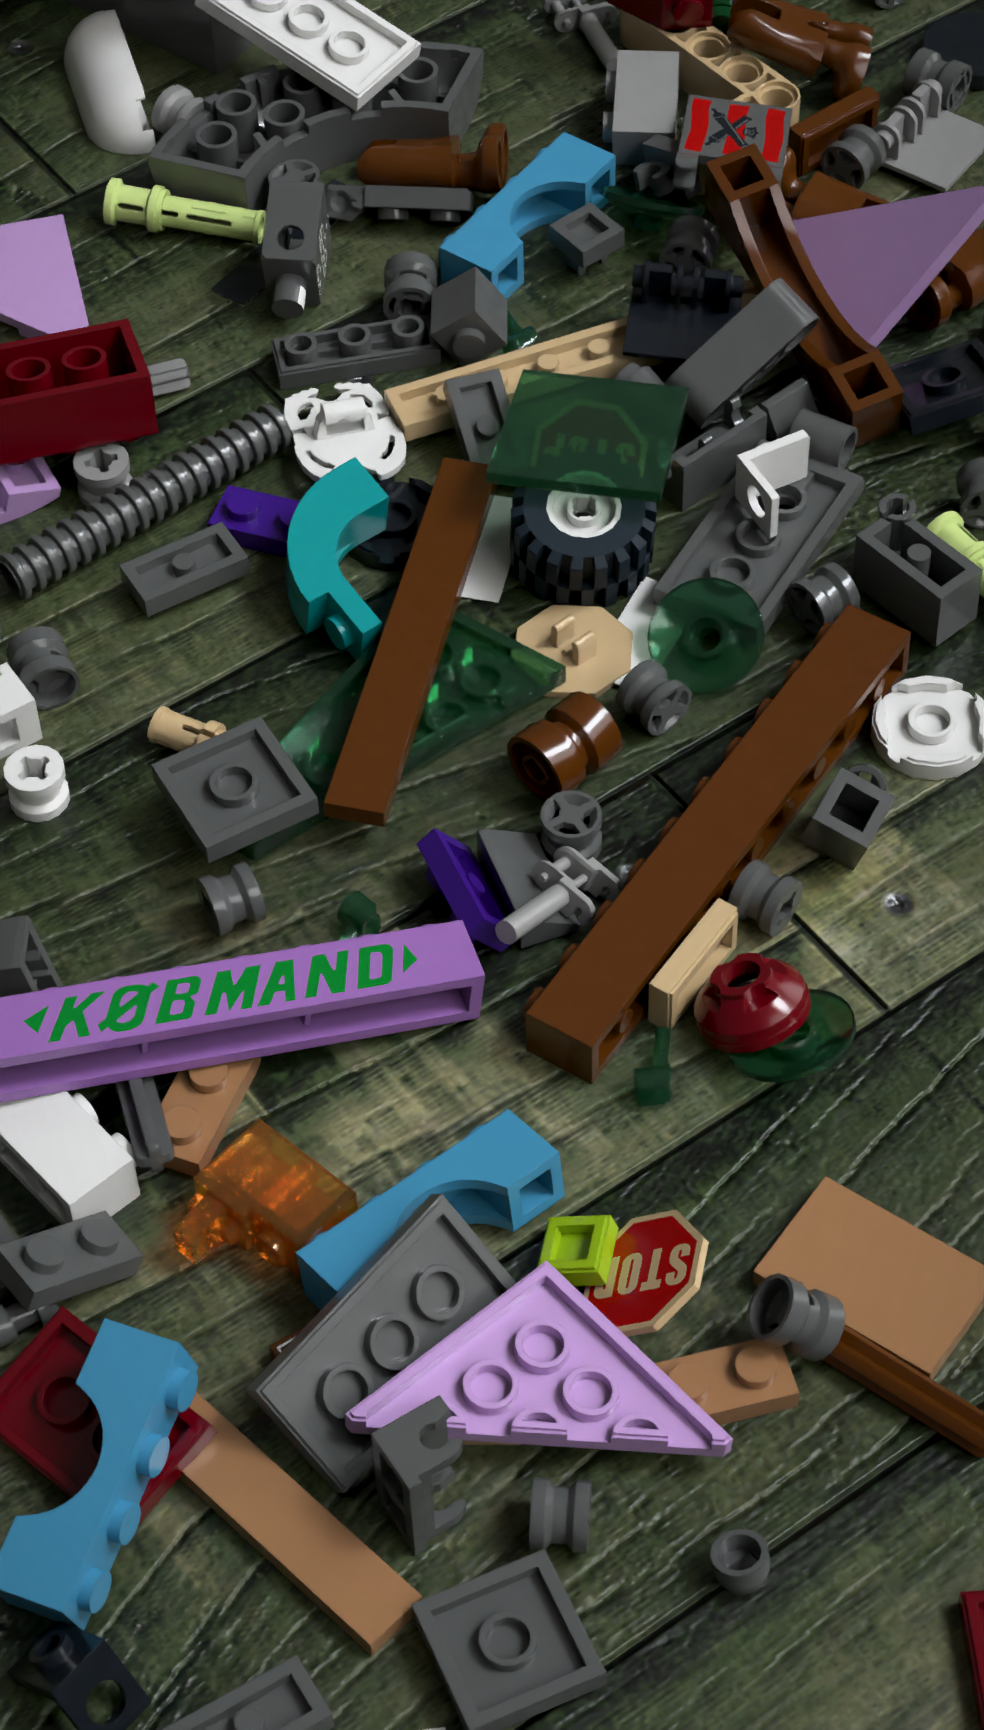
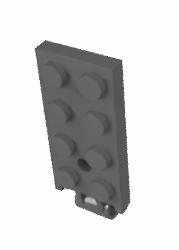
M802 409L796 416L789 434L803 429L810 437L808 472L805 478L775 489L779 495V505L791 507V509H779L777 536L769 539L735 497V475L654 587L653 604L758 645L788 602L787 588L791 583L805 577L864 491V477L844 470L854 452L858 438V429L816 412ZM761 439L756 447L769 441ZM760 495L756 498L761 509L765 512L764 503Z

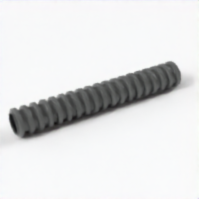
M264 403L257 407L256 412L250 411L244 414L242 420L236 419L230 422L228 428L222 427L216 430L214 436L208 435L202 438L200 445L194 443L188 446L186 453L181 451L174 454L172 461L164 460L158 464L157 469L150 468L146 470L143 478L140 476L134 477L130 480L129 486L125 484L120 485L115 489L114 494L107 493L101 496L100 503L93 501L86 505L85 511L80 509L73 512L71 520L63 518L57 522L56 528L50 526L42 530L41 537L38 535L31 536L27 539V546L22 543L17 544L12 548V555L8 552L0 554V578L4 585L14 596L21 600H26L32 596V589L37 592L44 590L47 587V581L55 583L61 580L62 572L68 575L76 571L77 564L84 566L90 563L91 555L96 558L104 555L106 547L113 549L120 545L121 539L125 541L130 540L134 537L135 530L138 532L147 530L150 522L153 524L159 523L163 520L164 514L169 516L176 513L179 506L186 507L192 503L193 498L199 499L205 496L207 489L213 491L219 488L221 481L229 482L234 479L235 473L243 474L248 471L250 465L256 466L262 463L264 457L270 458L276 455L277 449L284 450L288 448L291 444V431L285 417L276 407Z

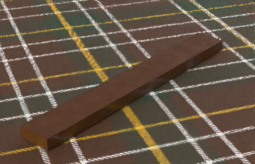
M443 457L324 800L325 817L385 827L499 483V466Z

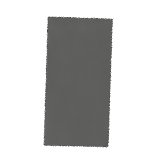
M431 1194L248 1386L246 1391L334 1492L345 1493L374 1461L371 1434L351 1433L345 1427V1413L514 1286L516 1282L444 1195Z

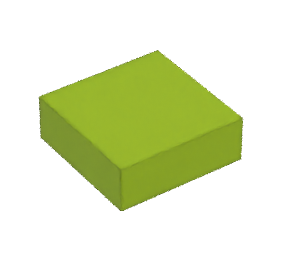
M611 1215L549 1217L537 1267L547 1260L573 1286L606 1285L619 1229Z

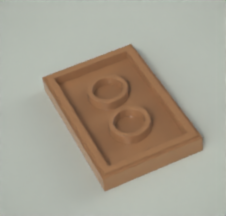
M826 1176L753 1271L752 1284L757 1287L769 1275L780 1273L802 1282L807 1290L817 1289L837 1297L844 1306L845 1325L932 1380L984 1308L983 1264Z

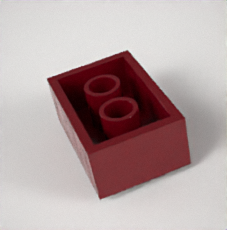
M128 318L0 344V465H21L38 457L58 453L74 454L87 447L112 442H133L142 436L159 433L151 375Z

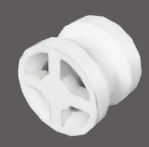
M31 745L14 751L7 758L3 767L4 778L9 788L11 808L18 817L31 822L49 821L59 816L67 808L70 801L68 782L65 780L63 758L56 750L49 746Z

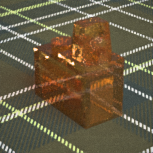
M259 1118L193 1177L196 1194L186 1205L189 1213L173 1228V1237L176 1240V1250L194 1265L200 1263L225 1242L229 1245L237 1243L246 1251L255 1244L262 1257L276 1268H282L285 1265L301 1278L296 1252L309 1244L319 1233L328 1231L358 1211L357 1195L354 1190Z

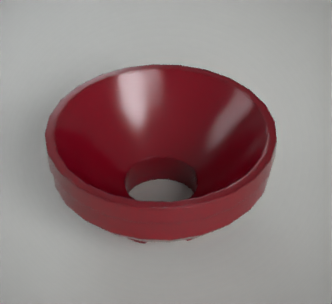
M758 953L738 954L732 961L718 965L696 996L694 1003L696 1025L703 1040L712 1048L720 1051L748 1053L766 1049L782 1042L803 1025L810 1013L812 1005L811 994L799 970L791 964L775 958L762 957ZM755 979L748 985L733 988V986Z

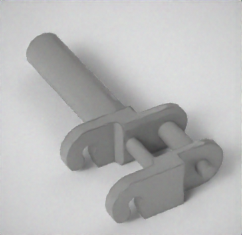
M543 0V9L549 14H556L553 23L558 31L568 32L580 29L607 71H616L618 50L602 26V17L605 13L609 22L615 21L617 17L615 6L607 2L595 5L585 4L587 0Z
M562 846L555 851L553 863L542 860L533 866V879L543 892L499 921L495 927L496 935L504 944H513L558 911L568 918L578 910V907L582 911V914L577 918L578 922L583 926L587 925L595 917V906L591 899L578 888L582 891H589L593 896L597 897L608 887L610 894L607 895L606 901L614 902L624 887L619 878L595 858L591 857L587 860L574 848Z

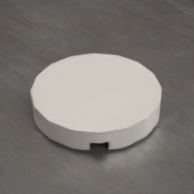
M925 675L904 679L893 685L891 692L885 695L883 699L881 695L874 704L870 736L875 750L891 768L912 778L942 780L958 777L976 767L984 757V700L976 692L974 698L970 693L963 691V684L950 678Z

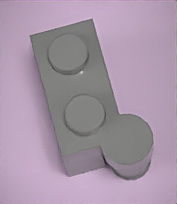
M617 51L616 71H606L605 102L614 103V112H604L603 143L612 144V154L616 155V165L638 166L645 163L642 143L655 134L676 140L680 70L679 52Z

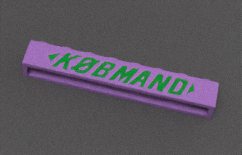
M463 920L0 997V1103L480 1018L485 973Z

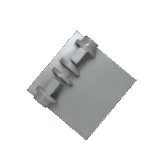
M934 79L921 80L913 87L912 96L902 98L890 110L887 120L879 122L873 130L879 134L887 150V157L882 165L883 167L942 192H947L984 152V126L942 109L943 89L940 83Z

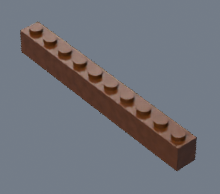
M850 604L846 606L834 623L828 621L821 627L814 641L812 651L804 661L797 659L791 665L784 679L783 687L775 698L771 699L768 697L761 703L755 714L752 727L743 738L737 736L730 742L724 753L721 766L711 778L708 776L703 777L697 784L689 807L680 818L672 817L666 823L655 850L647 860L640 858L635 862L627 876L625 888L614 902L607 900L601 905L594 917L591 931L580 945L573 943L567 948L558 965L557 974L547 987H538L530 995L522 1014V1019L526 1022L527 1051L590 1084L594 1083L648 1012L649 983L715 901L720 898L728 902L737 878L748 863L754 859L764 860L873 717L874 704L882 695L881 698L883 699L885 695L889 694L892 686L897 684L905 675L908 665L910 631Z

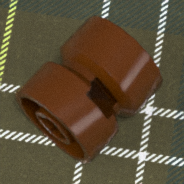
M577 691L570 693L550 708L545 714L544 719L529 724L513 736L507 744V754L511 766L521 782L539 799L546 801L555 793L575 790L586 779V775L597 773L614 760L622 751L623 740L617 724L604 706L591 695Z

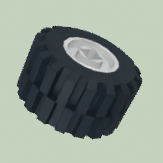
M585 451V457L574 458L573 452L560 454V461L556 463L549 458L538 463V473L528 471L521 479V488H516L512 497L510 559L513 569H519L518 579L525 587L534 585L535 596L543 601L549 598V596L555 597L556 605H569V602L573 601L580 602V606H593V601L602 600L604 606L608 607L617 603L618 592L628 597L636 591L637 581L645 580L649 573V563H652L657 509L656 502H652L653 492L648 483H639L640 474L634 468L629 467L623 470L620 468L621 460L609 456L606 461L597 459L596 452Z

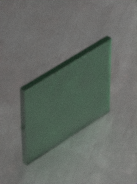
M523 369L486 471V483L660 503L689 400L690 388Z

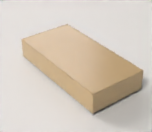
M718 898L649 983L648 1021L665 1031H668L669 1028L672 1029L696 999V996L711 976L713 970L718 965H723L735 950L738 926L737 907Z

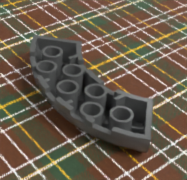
M421 41L419 57L357 112L290 67L278 70L272 64L256 70L239 79V88L228 90L220 95L213 93L203 100L204 109L188 121L180 118L162 136L147 156L154 182L170 190L171 196L215 202L258 211L263 210L267 206L269 194L268 175L271 169L286 160H308L314 163L319 168V172L334 166L358 161L370 142L377 139H425L458 134L460 141H462L475 114L480 96L484 49L450 43Z

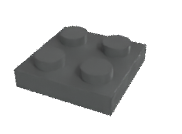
M261 716L151 764L155 783L208 864L319 814L317 796Z
M545 1549L411 1604L413 1620L464 1730H503L606 1685V1671Z

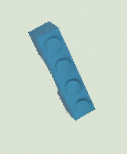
M563 132L547 148L541 149L535 159L517 176L511 177L504 188L487 204L478 207L473 216L460 229L444 239L438 253L441 285L476 266L501 294L508 299L524 283L523 241L520 238L528 231L542 225L554 223L590 202L601 210L615 197L616 155Z
M509 1109L505 1110L488 1123L474 1128L466 1138L436 1158L421 1164L414 1173L383 1194L369 1199L361 1209L328 1231L319 1233L306 1246L298 1250L296 1257L305 1296L321 1311L431 1194H443L467 1224H488L512 1232L516 1231L565 1197L559 1151Z
M104 1318L76 1381V1384L95 1404L101 1419L103 1443L98 1464L85 1486L66 1503L40 1514L15 1517L0 1550V1597L8 1604L57 1622L61 1621L83 1631L91 1614L97 1613L104 1605L111 1588L112 1577L110 1570L121 1545H126L131 1541L138 1528L141 1516L139 1503L150 1478L157 1477L162 1471L169 1454L170 1441L168 1436L179 1412H184L188 1409L197 1390V1370L199 1366L180 1343Z

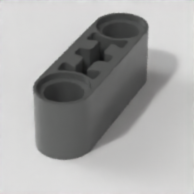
M778 278L761 291L690 356L667 379L663 385V390L700 429H704L724 413V405L728 400L735 396L741 397L815 328L820 318L782 278Z

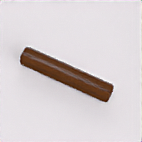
M844 1325L839 1343L832 1353L823 1359L824 1361L976 1457L984 1458V1411Z

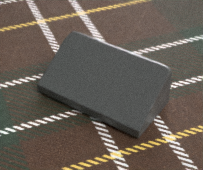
M494 829L477 831L478 859L507 915H510L543 892L535 883L532 870L536 863L542 860L548 861L535 833ZM558 911L517 941L522 949L580 931V924L574 913L567 918Z

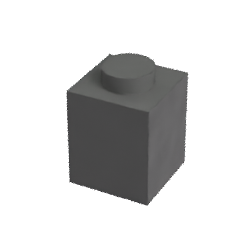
M475 266L432 290L431 336L462 367L472 364L507 345V299Z
M840 767L799 841L854 870L871 844L896 797L847 769Z

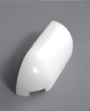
M114 9L101 10L90 14L82 19L72 30L64 51L65 71L86 133L94 144L112 153L124 155L150 153L156 144L153 129H150L141 104V100H145L146 97L116 11Z

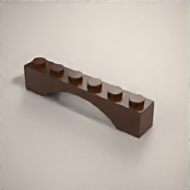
M751 144L706 162L705 203L758 294L773 281L782 278L820 318L815 328L792 349V352L830 417L858 429L855 447L900 429L904 396L903 389L879 349L866 342L851 327L826 292L799 239L779 182L756 144Z

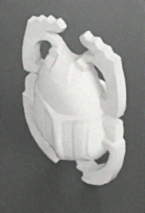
M337 383L334 386V390L342 394L333 401H324L316 398L319 390L316 388L301 390L299 393L285 398L284 415L289 425L291 436L294 439L297 461L303 472L313 481L317 482L325 474L354 457L358 459L371 475L377 474L380 481L392 477L404 466L406 458L404 434L389 416V408L384 398L370 383ZM365 401L368 402L372 407L368 408V406L365 405ZM307 407H312L307 419L300 420L298 417L299 412ZM394 442L395 445L391 454L386 459H382L388 451L389 443Z

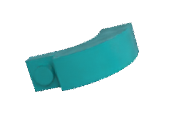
M354 457L320 478L299 502L292 516L288 531L285 574L288 600L292 612L304 632L309 634L324 625L334 645L341 650L346 648L358 664L361 665L375 656L380 642L382 622L343 576L339 563L353 548L386 530L389 496L358 459Z

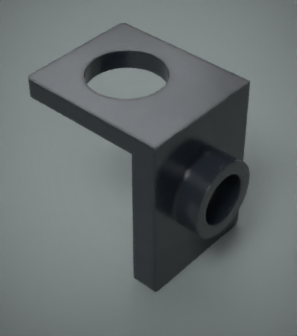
M61 1621L56 1622L7 1672L15 1684L55 1701L76 1730H126L151 1704V1699L105 1639ZM105 1680H113L118 1685L121 1694L119 1708L109 1720L95 1723L87 1713L86 1702L88 1695L98 1683Z

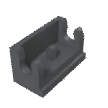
M733 397L724 405L723 421L666 458V448L663 443L653 448L649 452L648 472L645 473L644 482L648 483L649 486L683 512L733 479L736 475L737 455L754 449L761 439L766 440L767 413L758 406H755L748 411L746 420H743L740 415V397Z
M440 1395L371 1433L378 1502L415 1556L427 1549V1541L460 1522L467 1510L466 1500L464 1499L451 1502L449 1507L443 1510H434L432 1493L441 1491L455 1478L454 1470L450 1465L458 1459L463 1450V1443L460 1437L448 1440L447 1419L451 1417L450 1409Z

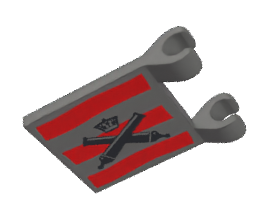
M689 94L675 161L672 188L693 191L698 164L706 165L708 161L754 143L781 188L792 108Z

